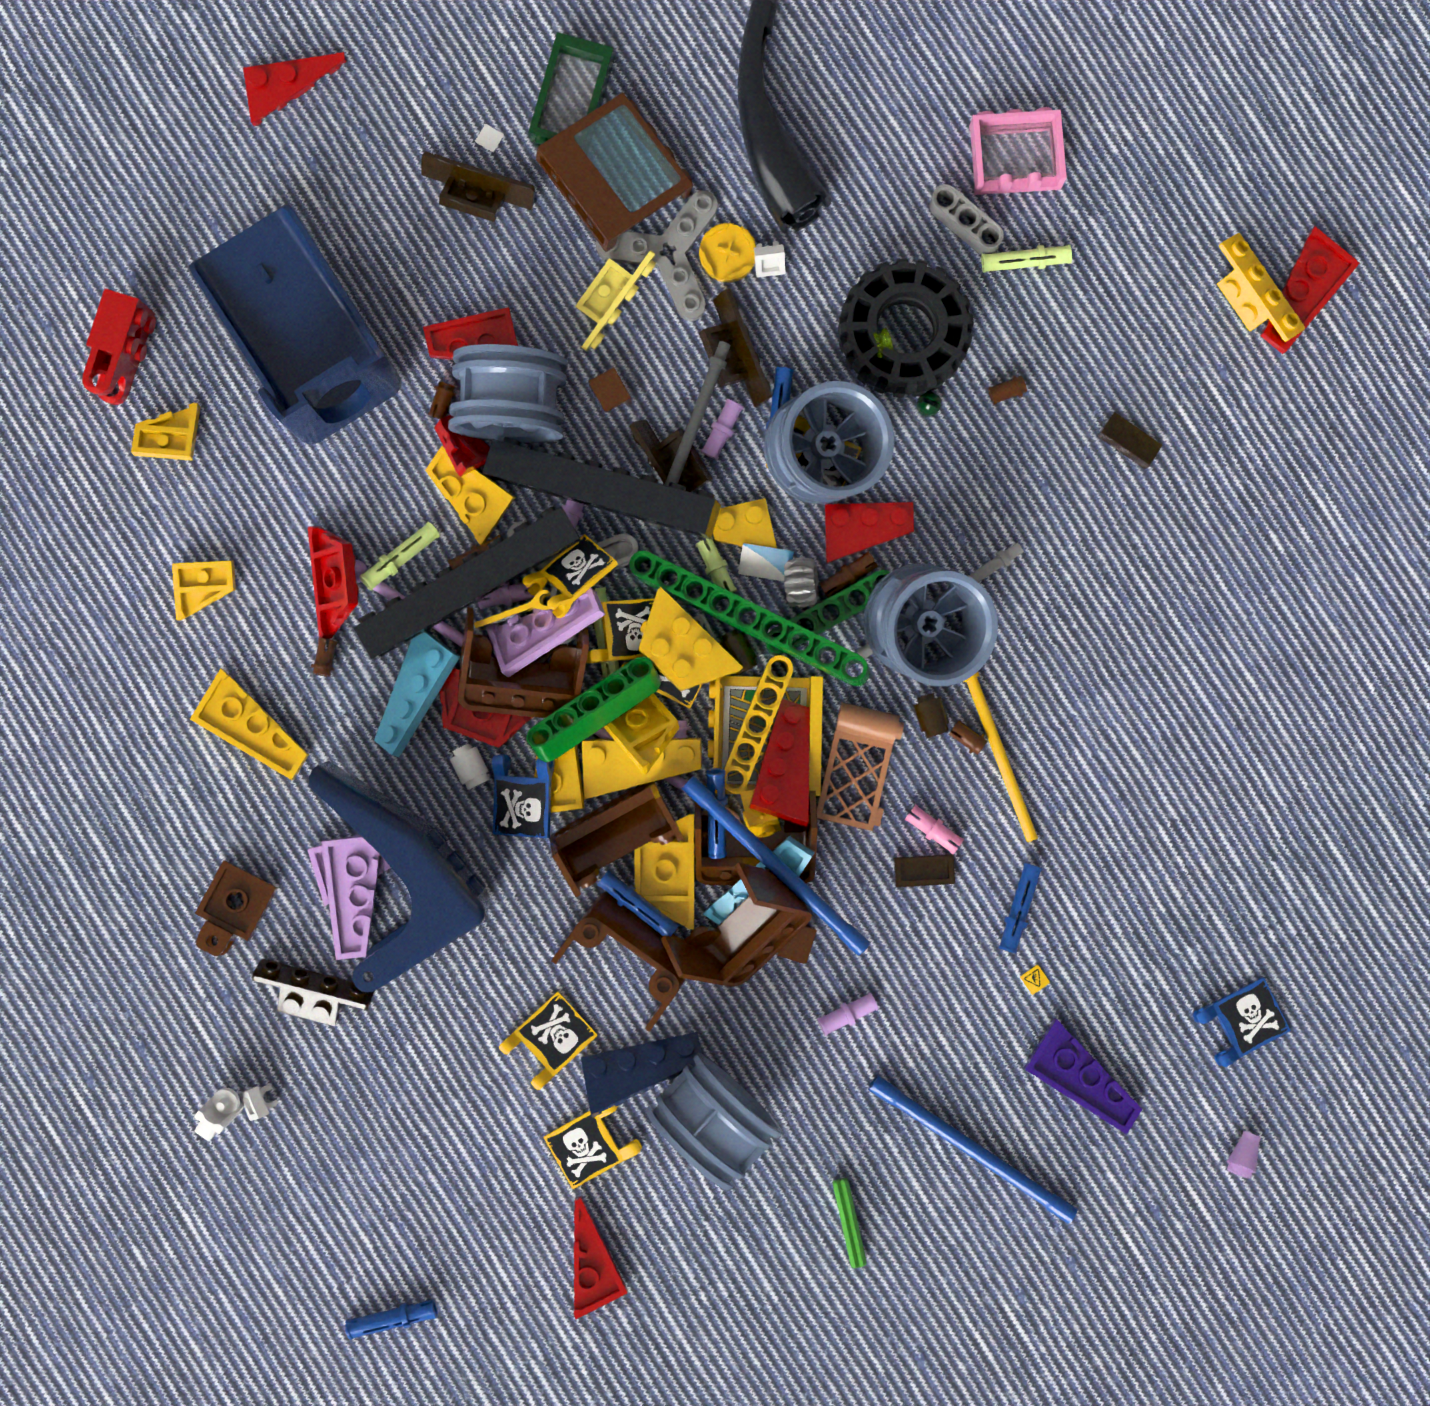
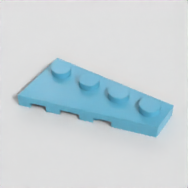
M427 631L411 640L374 739L388 753L396 757H400L460 658L459 655Z
M791 836L787 837L772 851L798 877L815 853ZM759 862V863L755 866V867H759V868H763V869L769 870V869H768L763 863H761V862ZM740 879L709 906L703 915L720 925L749 897L742 880Z

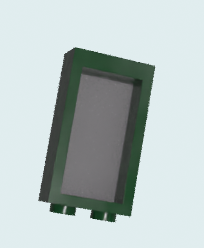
M557 32L528 131L530 141L534 143V146H540L602 106L615 60L614 47ZM596 123L574 137L586 155H588Z

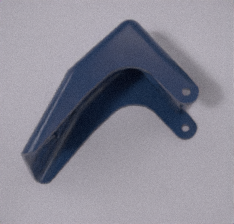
M288 204L283 205L189 265L193 277L264 386L258 390L264 403L271 413L302 442L316 444L323 441L395 396L400 390L401 379L297 214Z
M330 761L317 765L311 771L309 776L310 788L384 858L406 885L411 897L412 910L409 921L372 946L367 953L366 959L354 969L352 976L355 986L361 991L373 992L479 926L484 921L489 909L490 896L485 890L486 885L476 873L472 874L465 866L467 864L466 860L457 850L453 851L446 843L448 841L447 837L437 826L434 828L428 821ZM367 971L372 972L374 975L373 980L366 981L363 976L364 973Z

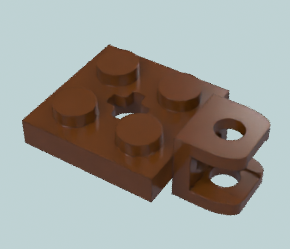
M223 860L195 912L196 915L208 920L205 921L198 934L196 946L213 956H221L231 949L237 936L250 941L278 887ZM240 892L243 895L242 900L244 904L234 909L231 907L233 902L229 898L231 895L236 896ZM214 936H216L218 939V943L216 946L213 944L212 941Z

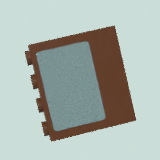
M623 92L537 147L536 161L605 252L615 247L618 236L680 195L684 200L687 199L693 187L690 174L685 169L679 167L671 149L666 145L663 146L657 138L655 128L649 122L646 123L636 103L631 99L628 100Z

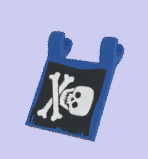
M507 754L493 756V834L550 838L551 782L555 761L543 762L538 758L536 760L538 777L508 776L511 763L510 756Z
M1264 977L1192 1013L1195 1021L1201 1024L1211 1021L1216 1016L1218 1017L1232 1045L1231 1048L1214 1055L1217 1065L1223 1067L1233 1064L1239 1058L1291 1031Z

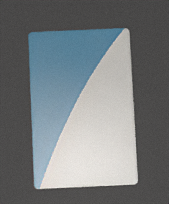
M743 543L738 574L784 581V566L788 560L793 559L794 551Z

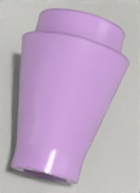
M1243 1131L1242 1137L1226 1161L1229 1163L1227 1171L1251 1179L1252 1173H1256L1261 1137Z

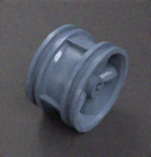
M499 344L464 346L453 352V361L457 364L452 367V375L460 380V396L458 402L450 405L449 413L454 418L449 420V430L463 436L489 441L493 439L503 441L504 437L521 443H545L563 438V429L559 425L564 423V414L556 410L557 389L564 387L567 381V376L563 372L567 370L568 361L564 357L541 349Z
M829 381L818 384L787 401L773 415L768 424L764 439L766 464L775 482L790 496L810 504L833 503L866 491L884 475L894 451L893 426L885 407L865 388L845 381ZM827 403L842 409L848 414L837 428L826 424ZM801 410L811 427L804 436L793 432L796 418ZM858 437L862 438V461L844 454L845 441ZM825 440L828 443V445L826 446L828 450L823 451L821 449V446L823 445L821 441ZM803 452L805 459L809 462L805 469L799 464L796 453ZM835 466L847 484L841 487L823 484V468Z
M915 563L893 570L875 586L866 604L864 630L869 647L885 666L920 683L941 687L963 682L983 667L996 643L998 618L990 595L973 578L935 565ZM944 581L950 586L936 603L932 600H926L927 584ZM908 599L911 605L902 614L900 613L901 609ZM962 610L960 633L944 628L945 615ZM904 630L905 635L910 640L901 652L897 633ZM935 640L945 652V655L932 663L924 664L925 644Z
M698 1052L693 1057L696 1064L694 1066L687 1064L674 1082L656 1097L658 1105L650 1104L645 1111L656 1129L683 1158L714 1184L726 1191H731L735 1186L733 1178L741 1180L751 1165L765 1150L772 1146L770 1138H779L783 1131L765 1108L742 1085L718 1064Z

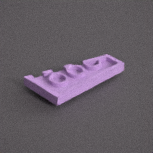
M590 587L572 603L569 611L562 618H557L553 615L552 609H533L532 614L522 618L517 615L507 619L508 623L497 626L494 624L487 627L486 629L501 672L510 677L603 617L605 612L597 592Z
M362 836L323 840L321 843L336 960L366 957L380 854Z

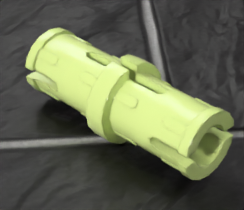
M713 537L711 539L706 538L705 543L704 540L696 543L695 545L707 567L705 572L711 576L714 584L732 593L737 591L726 569L728 564L726 560H722Z

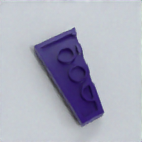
M1054 1018L1023 1068L1127 1135L1142 1108L1066 1028Z

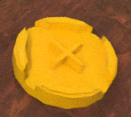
M734 223L715 225L705 233L700 243L699 258L702 268L710 277L720 282L731 283L743 279L751 272L755 265V239L747 229L734 225Z

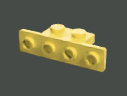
M649 251L633 275L609 258L575 306L597 323L594 330L581 346L583 350L587 352L590 347L594 350L598 347L605 337L601 333L607 323L612 326L622 313L618 309L625 299L630 302L638 291L639 287L635 285L642 275L647 278L657 264L653 261L655 258L653 251Z

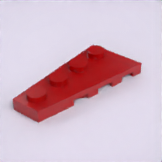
M1316 226L1311 229L1281 291L1294 312L1299 316L1305 329L1360 264L1359 261ZM1268 319L1260 336L1280 353L1284 354L1301 333L1285 342Z

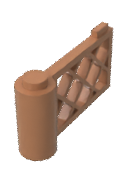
M844 702L841 703L822 783L821 796H819L817 818L873 831L874 825L880 826L884 809L878 807L895 739H901L904 722H899L900 715ZM839 739L852 741L858 752L842 760L837 752ZM857 742L866 744L867 746L860 749ZM873 746L884 748L883 761L871 767L863 753ZM861 755L869 769L854 778L845 764ZM835 756H837V758L839 759L840 763H838L837 765L833 766V765H834ZM843 766L851 780L836 789L830 780L831 773ZM881 767L878 778L874 770ZM872 773L877 781V786L874 791L865 796L857 781ZM854 783L862 798L847 807L839 792ZM830 785L833 789V792L826 795L828 786ZM836 795L844 809L835 815L822 813L825 801ZM874 796L873 803L871 806L867 799ZM864 801L871 811L868 823L855 820L850 812L851 809ZM847 812L851 819L840 816Z

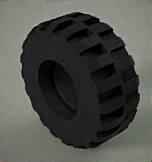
M907 258L897 259L896 263L891 265L888 262L877 265L876 270L864 273L860 277L859 282L850 289L843 304L838 325L840 335L839 346L841 352H844L846 357L845 363L850 370L854 369L858 374L857 379L864 385L868 382L874 386V391L881 394L884 391L893 393V397L903 398L905 394H912L913 397L921 396L925 391H934L941 387L947 379H950L956 373L963 362L973 337L971 330L974 325L973 315L969 313L970 302L967 295L962 296L960 293L961 285L954 278L950 281L945 277L946 271L939 266L934 270L927 267V261L917 260V263L914 264L908 263ZM906 304L923 311L933 327V334L929 344L923 350L909 354L900 353L889 348L882 341L878 333L879 318L887 308Z

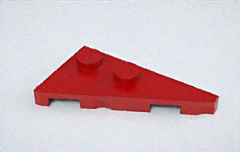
M344 52L244 67L243 72L252 125L258 126L262 123L261 119L276 109L280 111L287 106L290 100L297 99L313 88L315 86L314 83L327 73L331 75L340 69L341 65L347 62Z
M582 1196L575 1199L574 1209L575 1319L628 1293V1289Z

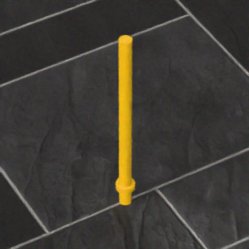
M977 672L963 681V683L966 682L1024 836L1026 841L1030 842L1038 839V836L977 677H980Z

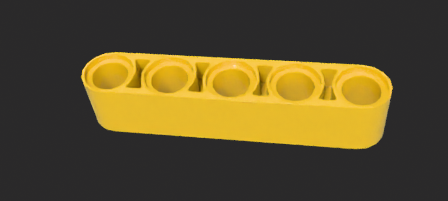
M777 655L772 657L762 673L724 767L725 790L730 793L741 792L745 789L793 673V664L786 656ZM779 661L785 664L787 673L784 677L773 675L771 665L774 662ZM771 689L774 691L776 700L772 705L762 703L760 700V692L762 690ZM758 716L764 720L765 727L762 732L756 733L750 730L748 723L751 717ZM749 744L753 748L754 754L750 760L746 761L739 758L737 754L739 745ZM731 771H737L742 776V784L738 788H731L726 783V776Z

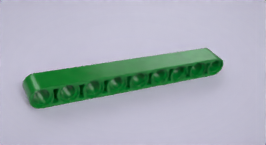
M638 551L631 557L629 562L630 569L641 582L657 590L661 587L671 597L850 685L861 686L869 679V666L866 660L859 654L648 551ZM645 561H650L652 565L649 571L645 573L639 572L640 565ZM669 574H677V581L674 584L664 585L665 578ZM694 587H703V594L700 597L690 598V592ZM721 599H728L730 601L729 607L726 610H716V604ZM745 613H756V618L752 623H742V617ZM777 624L782 626L783 630L779 636H768V630L771 626ZM803 637L809 639V645L806 649L796 650L794 648L797 639ZM831 650L836 653V658L833 662L828 664L821 662V656L824 652ZM852 664H861L863 666V672L857 677H851L847 674L848 668Z

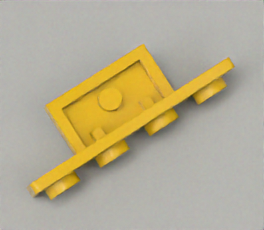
M1237 233L1219 244V248L1235 270L1218 282L1217 285L1249 332L1268 319L1285 342L1305 330V326L1299 316L1289 305L1242 235Z

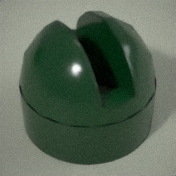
M934 392L922 394L917 401L918 411L926 417L936 415L941 408V399ZM925 398L937 403V406L935 407L922 401Z

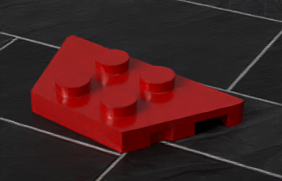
M309 526L308 537L319 638L331 639L358 604L359 588L355 576L356 559L353 554L352 543L320 526Z
M455 668L452 669L439 691L442 704L443 728L497 748H501L533 718L529 716L472 711L463 708L458 701L460 670Z

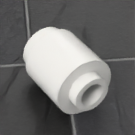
M466 744L452 751L454 757L450 761L461 784H465L468 790L489 780L486 774L489 771L477 746L470 748L469 744Z

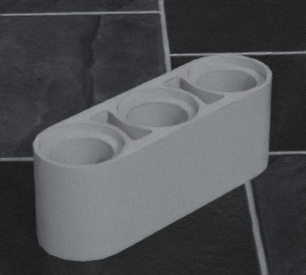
M943 184L934 190L929 204L930 212L933 216L980 255L996 253L1004 237L1002 228L955 187ZM946 197L950 200L951 205L947 207L941 206L937 202V198ZM963 215L969 216L973 220V224L969 226L964 225L960 222L959 217ZM990 234L994 237L995 244L984 243L981 236Z

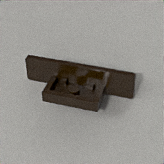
M424 151L422 154L421 174L445 183L439 196V205L495 222L504 202L528 210L533 208L535 186L427 151Z
M725 289L713 299L722 324L705 328L699 332L709 359L714 357L720 341L731 345L725 359L727 365L725 369L721 370L717 380L719 387L744 381L754 407H758L772 397L770 384L764 376L759 356L755 352L749 338V330L740 315L738 302L733 297L731 289Z
M646 419L635 421L629 425L633 432V438L644 450L650 467L658 473L664 485L685 431L683 428L678 429L660 442ZM692 445L678 484L685 486L687 492L694 493L713 478Z
M261 959L252 975L253 981L280 987L278 1012L335 1026L338 1020L340 1004L367 1010L375 995V991L364 992L359 990L354 982L336 978L332 975L309 971L305 968L282 964L274 960Z

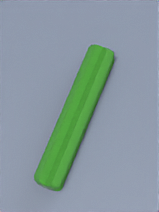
M847 1178L836 1179L833 1181V1188L852 1268L863 1267L867 1264L849 1181Z

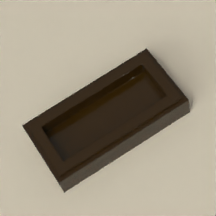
M954 854L893 858L896 888L955 884Z

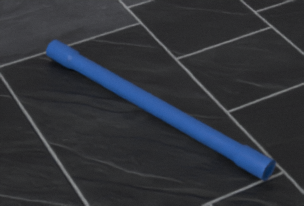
M694 775L681 789L700 807L708 811L819 916L856 955H861L868 948L870 942L856 928L837 914L725 808L707 787Z
M879 1075L873 1079L868 1088L870 1092L888 1104L894 1105L1042 1204L1046 1210L1067 1224L1071 1223L1078 1211L1076 1207L1058 1195L1049 1192L904 1095L897 1087Z

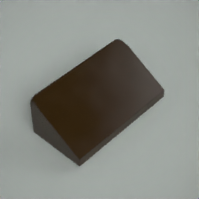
M1113 412L1097 435V437L1144 469L1151 465L1162 447L1161 443L1115 412Z

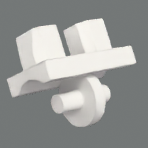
M224 1087L219 1089L196 1113L194 1118L200 1122L195 1132L209 1141L216 1132L220 1134L244 1108L238 1094L231 1088Z

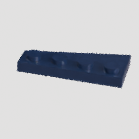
M698 1032L581 1057L592 1118L602 1114V1111L614 1105L618 1106L627 1102L626 1099L653 1089L655 1085L667 1079L671 1080L679 1076L687 1064L694 1066L696 1063L693 1057L698 1052L702 1053Z

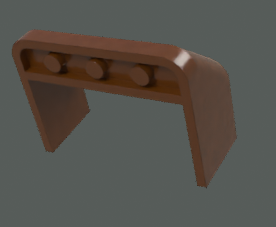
M467 607L458 685V701L463 708L472 711L546 718L581 694L589 650L588 626L579 632L577 646H558L551 654L550 663L532 662L515 674L507 677L501 672L497 658L491 657L492 645L489 639L482 635L473 634L474 608Z
M655 782L636 786L555 831L549 840L552 857L577 898L581 895L580 886L584 889L593 885L598 880L596 876L600 873L599 869L650 841L653 843L660 842L661 845H665L675 838L678 841L684 838Z
M809 791V823L806 827L784 820V825H780L781 831H777L768 837H757L771 851L787 837L791 836L815 852L799 876L805 883L811 882L815 877L818 831L816 791ZM695 802L696 879L705 885H734L741 879L734 867L738 862L756 866L760 861L727 829V856L721 859L708 857V811H701V807ZM716 820V837H718V821H717V820Z
M738 862L734 867L749 897L717 928L698 926L691 931L686 939L664 935L661 941L679 978L735 987L747 982L810 922L812 915L807 905L770 870Z
M605 891L596 898L551 962L557 964L574 940L583 947L593 948L598 946L607 934L656 969L649 980L648 987L650 994L661 1003L646 1022L645 1029L650 1032L686 979L678 977L661 941L663 936L624 905L620 907L617 904L618 900ZM674 933L671 936L675 938H680Z

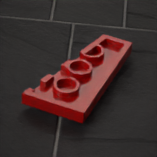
M785 699L781 700L749 805L750 809L805 827L809 823V707Z

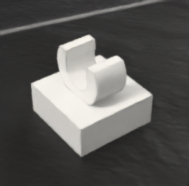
M774 241L773 246L762 247V244L758 243L757 247L754 248L756 277L785 274L783 244L779 245L777 241Z
M271 1085L261 1088L256 1086L239 1093L250 1121L270 1114L268 1109L278 1104L277 1100L267 1103L263 1098L264 1093L272 1089Z

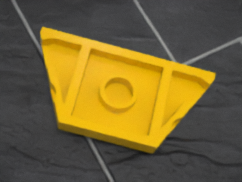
M661 587L657 590L638 650L645 657H648L653 665L680 691H684L697 685L717 680L720 677L738 673L743 668Z
M653 693L604 726V728L645 775L679 730V723Z
M689 814L676 821L684 839L678 841L675 838L665 845H661L660 842L653 843L650 841L634 850L635 892L671 920L688 929H694V814Z

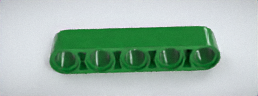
M887 570L877 571L791 618L789 621L797 624L801 620H807L812 624V632L821 635L863 612L875 588V579L884 578L890 572ZM851 592H859L863 595L864 603L862 606L856 607L850 604L848 596ZM826 606L835 607L838 611V618L834 621L826 620L822 614L823 608ZM779 625L773 628L768 633V636L772 637L773 635L781 634L782 626ZM804 637L797 639L794 648L805 644L809 639ZM765 643L766 649L770 654L774 656L786 654Z
M644 656L631 660L534 725L528 731L526 739L536 756L543 762H551L655 693L661 685V678L652 661Z

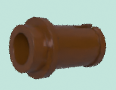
M1013 375L1012 379L987 388L993 405L1015 396L1021 398L1023 393L1027 392L1023 377H1016V375Z
M439 381L438 386H434L436 392L427 415L436 419L446 417L452 398L457 395L454 393L456 387Z
M318 638L315 663L311 664V668H313V674L330 677L331 672L335 671L332 665L337 641L329 639L328 650L324 651L326 639Z
M961 720L956 723L948 734L970 749V754L974 752L978 755L988 742V740L983 738L985 736L983 733L979 735L962 723Z

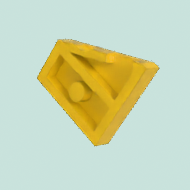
M191 403L188 404L189 408L176 413L169 411L159 415L156 419H147L136 423L131 448L132 454L143 457L193 460L201 408L199 404Z
M766 498L720 508L713 530L714 541L737 545L741 548L743 543L777 548Z
M234 560L172 563L176 620H183L236 590Z

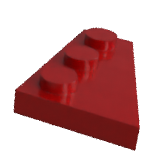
M509 307L423 327L431 358L453 360V352L456 349L470 345L499 344L518 346Z
M913 502L824 505L826 564L914 532Z

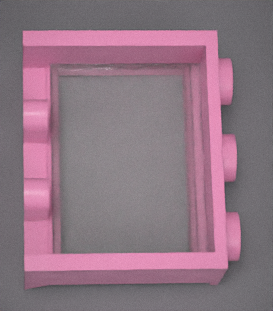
M1042 107L1030 112H1023L1021 109H1012L1006 113L994 114L992 111H982L972 116L969 129L974 172V195L1061 190L1067 178L1061 110Z

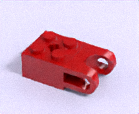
M104 288L86 343L91 348L83 373L82 383L89 392L98 395L104 402L110 405H120L126 401L139 363L146 357L147 345L145 344L148 335L153 333L156 326V313L140 299ZM98 374L97 385L94 386L92 381L94 376ZM116 384H118V394L109 396L108 394L112 393Z

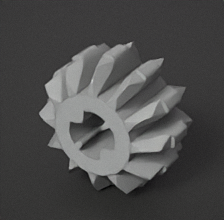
M805 557L788 560L784 566L786 600L791 607L807 608L808 606L815 605L819 599V582L815 561L812 558Z

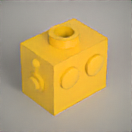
M754 789L740 793L745 810L743 811L745 824L756 837H768L777 831H781L778 817L749 808Z

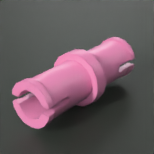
M916 804L911 812L920 819L911 813L905 818L906 821L925 833V838L935 840L950 851L951 854H954L958 847L948 840L953 841L958 846L964 841L963 838L944 826V821L940 818L938 820L934 819Z

